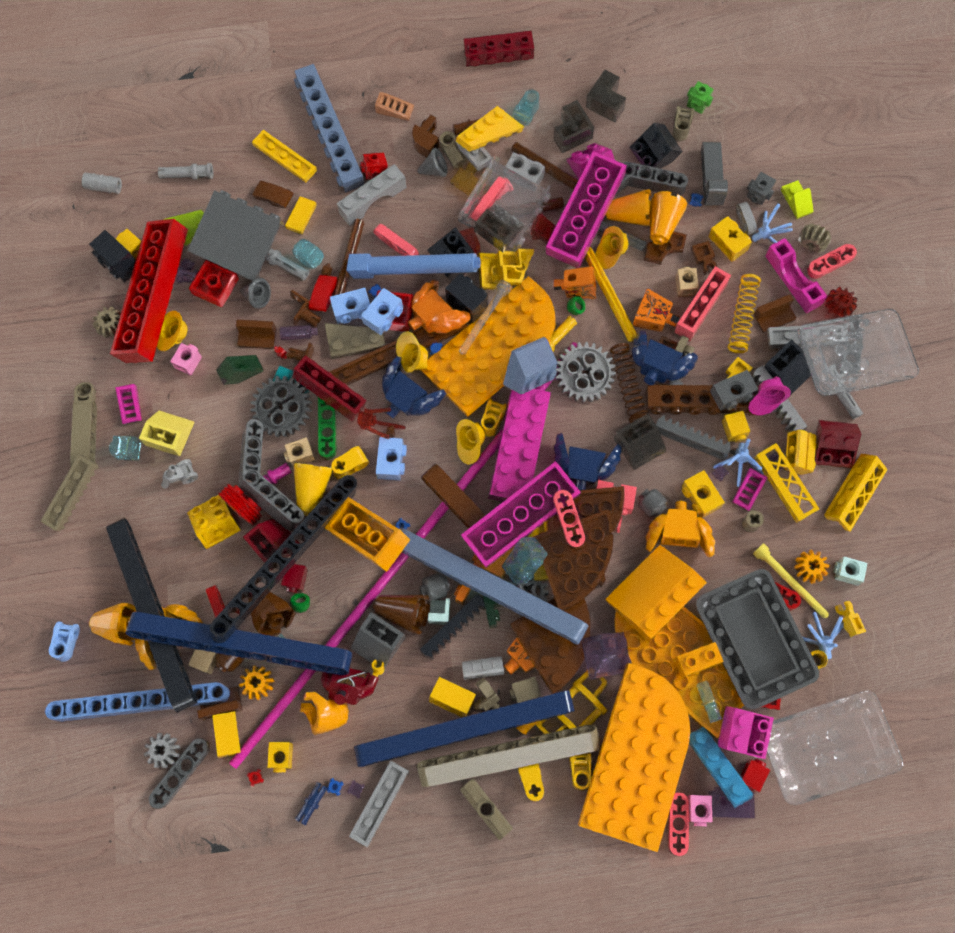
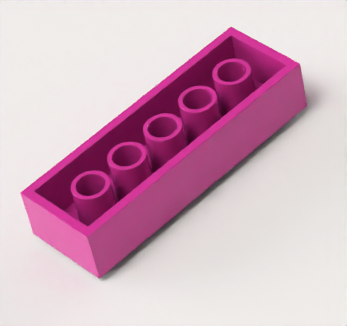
M595 151L592 152L546 245L547 255L573 267H580L625 176L627 165Z
M511 389L488 499L504 502L533 479L551 392L532 389L521 395Z
M555 461L461 534V537L484 567L487 568L557 513L553 503V496L557 491L566 490L570 492L573 500L581 492ZM561 493L557 501L558 503L562 502L564 507L566 506L565 501L568 500V497L563 496Z

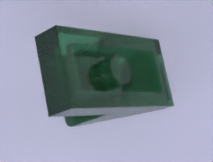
M483 596L489 629L496 628L497 622L500 621L498 609L494 610V608L501 607L502 605Z

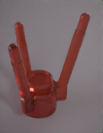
M365 408L364 412L361 411L357 418V424L360 426V429L368 430L386 439H390V436L371 427L377 424L387 427L392 425L397 429H406L403 425L379 421L373 415V413L390 412L391 408Z

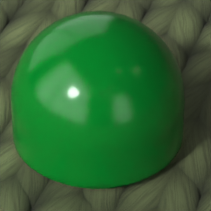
M575 296L568 300L566 307L570 314L579 315L585 311L586 306L581 297ZM575 302L580 304V310L576 308Z
M304 593L294 594L290 598L291 608L296 613L306 612L310 606V597ZM299 598H303L305 600L302 603L296 602V600Z

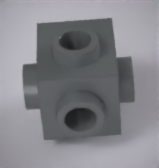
M760 172L756 180L752 179L747 187L749 190L747 197L752 202L763 205L765 200L769 201L774 194L773 187L776 179Z

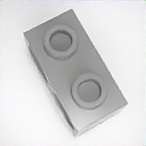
M514 152L503 169V178L534 193L545 174V166L541 163L529 160L524 155H518Z

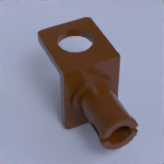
M291 290L290 297L302 304V307L293 318V324L297 325L303 319L316 328L322 318L308 310V299Z
M308 343L305 351L289 347L288 351L290 352H287V359L301 361L305 355L312 359L314 353L312 343Z

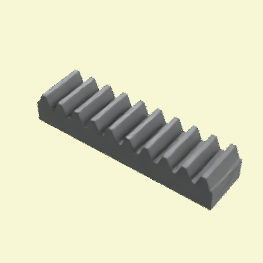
M664 415L658 419L653 431L721 460L726 459L731 448L730 442H727L725 445L723 444V439L716 442L715 436L711 439L708 438V433L701 436V430L694 433V427H691L689 430H687L686 424L679 427V421L672 424V419L670 418L668 421H665Z

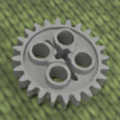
M578 342L577 348L571 345L570 351L565 349L563 351L565 355L560 354L559 359L561 361H557V366L560 368H556L559 375L556 376L555 380H561L558 387L564 386L562 393L568 391V398L574 395L575 401H577L580 397L582 398V403L588 398L591 403L594 397L599 400L601 398L600 394L605 396L607 394L605 389L610 390L612 388L608 383H614L615 381L611 378L616 374V372L611 371L615 365L609 364L613 358H606L608 351L602 353V346L595 349V343L589 347L588 342H585L584 347H582L581 343ZM586 356L593 359L592 364H588L585 361ZM568 365H575L577 371L571 372L568 369ZM582 370H584V371H587V370H588L589 373H588V374H586V373H585V374H582L581 372H582ZM593 373H599L602 376V380H596ZM577 381H583L586 387L584 389L579 388Z

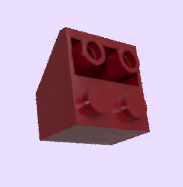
M819 420L815 434L817 444L815 463L817 465L853 468L862 435L858 424Z
M272 518L256 525L243 538L265 563L291 535V532ZM283 554V555H282V557H284V558H287V557L290 556L289 554Z

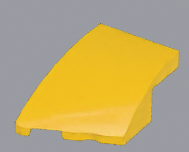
M518 249L516 252L498 251L497 254L479 253L477 257L481 261L480 268H478L480 288L484 290L500 289L521 284L531 257L534 254V249Z

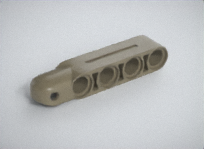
M81 382L74 389L70 466L73 465L78 454L84 455L95 462L97 405L96 389L90 382Z

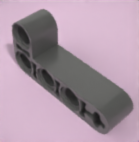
M702 142L701 163L704 205H723L728 192V181L723 178L721 142Z

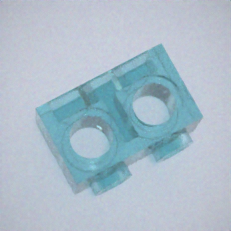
M524 537L516 544L503 563L502 568L513 583H528L532 580L536 570L543 564L548 553L535 537Z

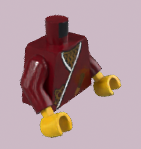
M374 660L372 662V675L369 672L352 668L349 669L348 675L322 672L321 683L325 691L329 692L328 698L334 700L336 704L344 705L347 703L357 705L361 699L367 698L374 693L379 680L378 675L384 673V663L382 662L381 667L376 668L377 660Z

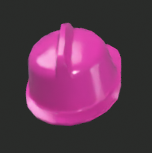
M777 376L773 379L765 380L759 385L758 394L750 401L749 410L755 415L768 414L790 397L791 391L787 386L783 385Z

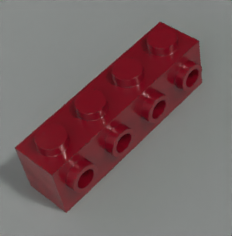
M532 30L463 39L466 67L534 59Z
M305 355L295 366L292 378L351 422L363 411L367 400L334 377L329 371L318 365L314 360Z

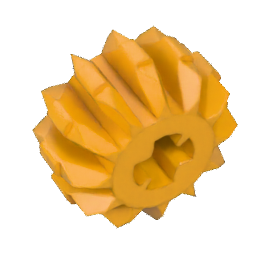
M809 550L808 553L802 552L800 554L801 557H797L795 560L798 564L794 566V569L800 570L796 575L798 577L803 575V582L809 579L810 583L814 584L816 580L821 582L823 576L826 577L828 575L825 569L829 568V564L824 563L827 557L821 559V552L819 551L815 555L813 550ZM810 563L814 565V570L809 568L811 566L809 565Z
M254 665L252 672L246 669L245 672L248 675L240 676L242 680H245V682L239 684V687L244 688L242 694H248V699L251 700L254 696L256 700H261V694L264 697H268L266 690H273V687L269 685L274 682L273 678H269L272 673L270 671L265 672V667L263 666L258 670V667ZM255 679L261 681L260 684H257L258 687L253 685V682H256Z

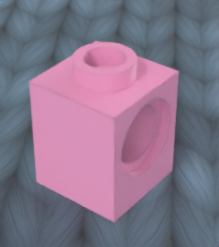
M181 343L170 362L175 369L191 376L202 356L198 352L199 349L194 345L188 344L187 346ZM190 355L188 360H184L186 356Z
M689 795V822H694V826L707 827V822H712V796ZM697 805H701L705 809L702 817H698L695 813Z

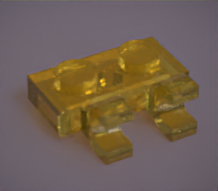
M469 162L466 170L460 168L450 182L453 186L474 200H477L488 192L489 186L487 184L493 178L491 176L492 171L486 168L480 179L473 176L477 169Z

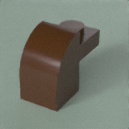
M431 114L427 120L425 119L422 122L421 127L414 125L412 130L414 148L420 155L426 158L433 148L438 149L440 147L439 137L433 134L437 128V120Z

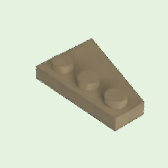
M325 323L331 359L370 352L385 346L383 333L380 335L369 327Z

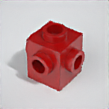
M384 152L363 154L360 170L361 173H364L366 180L373 179L388 168Z

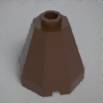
M269 592L251 612L253 626L259 634L277 636L281 633L280 629L283 626L287 628L291 625L296 613L285 600Z

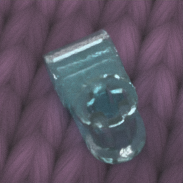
M527 90L512 113V118L525 122L527 126L531 123L539 109V93L536 90Z

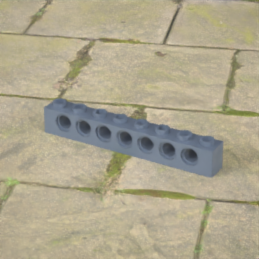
M311 64L295 70V85L297 89L300 88L302 91L299 92L303 103H307L305 107L308 115L313 117L311 121L314 129L319 131L317 135L320 143L325 144L326 148L323 149L326 157L331 158L330 166L333 173L337 172L336 180L339 187L343 186L344 191L348 192L365 184L363 175L315 65Z

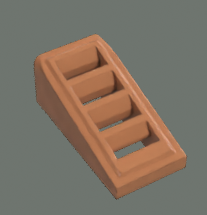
M380 92L375 103L376 113L409 121L414 105L387 93Z

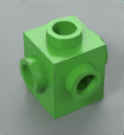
M698 81L695 87H691L687 93L689 97L687 107L695 108L694 111L702 114L705 108L709 107L713 101V88Z

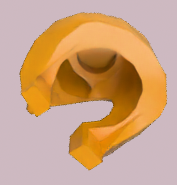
M316 692L305 693L304 700H312L316 709L311 703H301L300 712L306 714L314 735L335 730L347 723L349 712L347 703L338 705L334 700L329 699L328 701Z

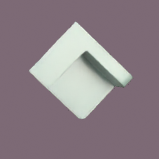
M446 598V601H431L430 613L428 615L429 624L445 625L449 622L450 598Z

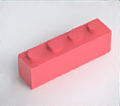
M716 266L714 267L677 323L674 333L681 337L683 335L689 338L688 341L692 340L726 288L731 277L730 274Z

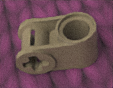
M677 105L672 133L675 140L684 141L687 139L695 108L690 110L680 108Z

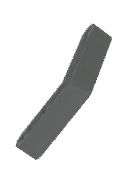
M624 162L623 164L627 165L626 173L629 174H625L616 192L617 194L625 187L631 186L645 190L650 189V191L655 192L668 191L671 192V195L677 196L678 194L681 196L685 193L688 178L682 173Z
M251 419L247 422L242 434L238 486L280 525L289 531H294L304 518L303 511L260 474L263 424L257 419Z

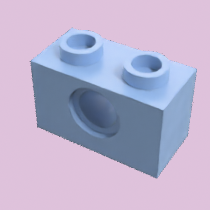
M366 288L330 297L337 324H346L354 319H362L361 315L370 305ZM349 306H356L354 309H348Z
M383 288L361 315L363 324L382 335L384 331L389 330L393 319L399 317L402 313V299ZM381 311H388L384 315L379 314Z
M379 438L376 465L377 479L400 481L401 475H404L405 463H402L403 456H406L407 445H404L402 438ZM390 456L397 457L394 462L387 461Z

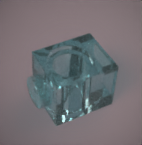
M113 436V441L109 445V451L117 460H139L141 441L137 437Z

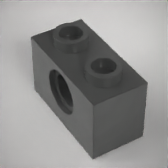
M746 370L713 384L710 392L720 411L726 408L731 410L742 401L745 403L751 401L755 397L758 387L749 371ZM735 389L739 392V394L735 395L731 392V390Z

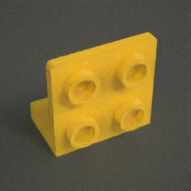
M219 495L210 498L208 501L187 512L195 534L205 549L241 531L231 515L226 502Z

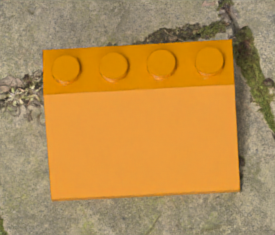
M659 545L605 601L649 642L707 582L689 565Z

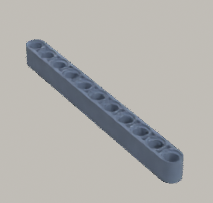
M399 528L410 539L402 551L405 555L575 644H579L589 627L582 620L404 528Z

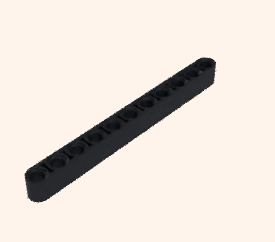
M345 475L336 483L210 624V634L213 641L223 643L229 639L325 530V526L347 497L352 499L355 496L357 480L354 476ZM348 485V486H351L352 488L347 489V488H345L344 486ZM332 499H339L340 501L334 502ZM326 512L328 515L322 516L320 513ZM314 526L316 529L310 530L307 527ZM302 540L303 543L297 544L295 541ZM283 554H289V555H291V557H290V558H284V557H282V555H283ZM271 568H276L279 571L272 573L269 570ZM257 583H264L265 586L262 587V588H259V587L256 586V584H257ZM249 597L252 601L245 603L242 599ZM233 612L239 614L236 618H231L228 615ZM217 628L225 629L221 634L215 632Z
M124 517L106 526L136 611L165 617L129 522ZM148 641L173 709L179 713L196 704L197 698L177 646Z

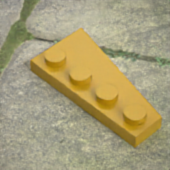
M496 106L459 134L456 142L470 152L486 146L488 142L494 143L499 141L501 137L505 136L507 138L514 132L520 133L524 126L503 109Z

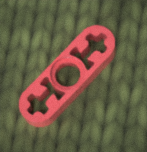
M500 176L496 179L472 213L471 218L478 223L481 222L507 184L505 179Z
M379 224L373 230L374 234L381 241L402 256L419 255L415 247L383 224Z
M845 244L813 260L807 269V273L811 278L818 279L853 261L857 250L853 245ZM844 252H846V253L850 252V253H851L850 256H849L848 254H846V255H844V256L842 257V259H841V256L844 254ZM834 258L837 264L831 265L827 259ZM814 267H815V268L821 267V269H820L819 271H818V270H815V271L813 270Z
M566 490L557 491L553 496V503L566 542L570 546L579 547L585 541V534L572 495ZM561 493L563 496L568 497V500L565 501L566 507L571 505L572 509L560 511V508H564L563 503H558L557 501ZM568 512L574 515L575 519L572 524H566L563 520L564 515ZM578 526V529H574L575 533L580 534L581 537L578 539V543L570 540L573 533L572 530L567 532V527Z
M679 792L674 794L669 811L668 848L673 855L683 856L689 848V799L685 794ZM678 796L684 801V805L680 806V812L685 811V816L681 814L673 815V811H677V805L673 801L677 800ZM675 818H681L684 821V828L678 831L673 827ZM673 833H684V837H680V843L684 844V848H681L680 852L673 848V843H677V836L673 837Z

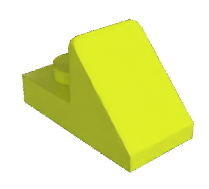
M798 180L782 186L781 192L796 219L814 212L810 188L803 190Z

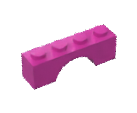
M784 238L771 245L765 257L804 312L807 314L820 307L827 295L817 281L812 282L803 275L796 261V252L787 239Z

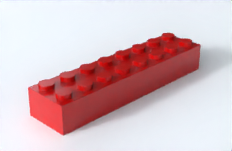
M174 218L149 221L146 224L110 355L124 363L153 362L188 229Z

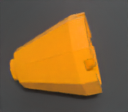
M120 603L94 613L89 621L91 632L114 643L131 646L134 643L131 641L135 638L126 635L125 632L131 614L136 612L135 606L130 603Z

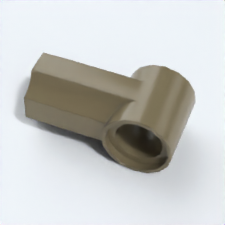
M450 131L443 132L440 136L441 151L446 154L453 168L459 169L467 163V158L457 147L455 135Z

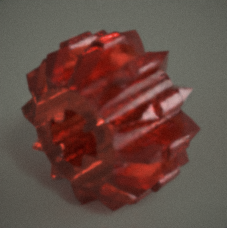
M840 286L836 290L832 289L825 299V308H829L828 314L834 313V318L840 315L842 319L846 315L851 316L857 308L856 302L858 301L857 297H853L854 291L849 293L848 287L842 290Z

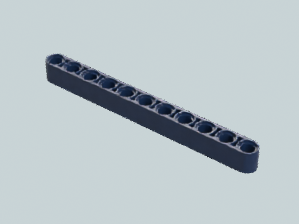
M133 612L131 614L125 632L126 635L136 639L336 675H348L352 659V652L346 649L236 630L225 642L217 643L211 638L210 625L142 612ZM217 628L215 630V632L218 634H221L225 631V629L223 628Z
M569 690L356 745L354 746L357 765L358 767L368 766L568 714L575 711Z

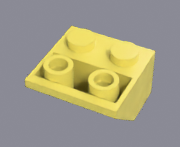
M158 411L146 421L139 439L145 446L181 456L194 421Z

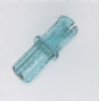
M708 681L698 683L697 688L703 702L701 705L705 707L709 722L713 723L722 720L716 704L717 699H714Z

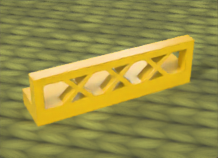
M777 443L754 457L796 523L819 510L816 502ZM775 450L779 456L778 462L769 461L765 454ZM779 467L788 469L790 472L788 479L780 478L778 475ZM790 483L799 486V496L790 493ZM801 500L809 501L813 509L804 514L799 507Z
M860 454L826 510L824 516L827 520L839 522L846 531L850 532L888 470L877 456ZM878 467L879 471L875 476V468ZM868 482V489L865 492V485ZM859 497V504L856 507V500ZM850 513V519L846 522L845 518Z

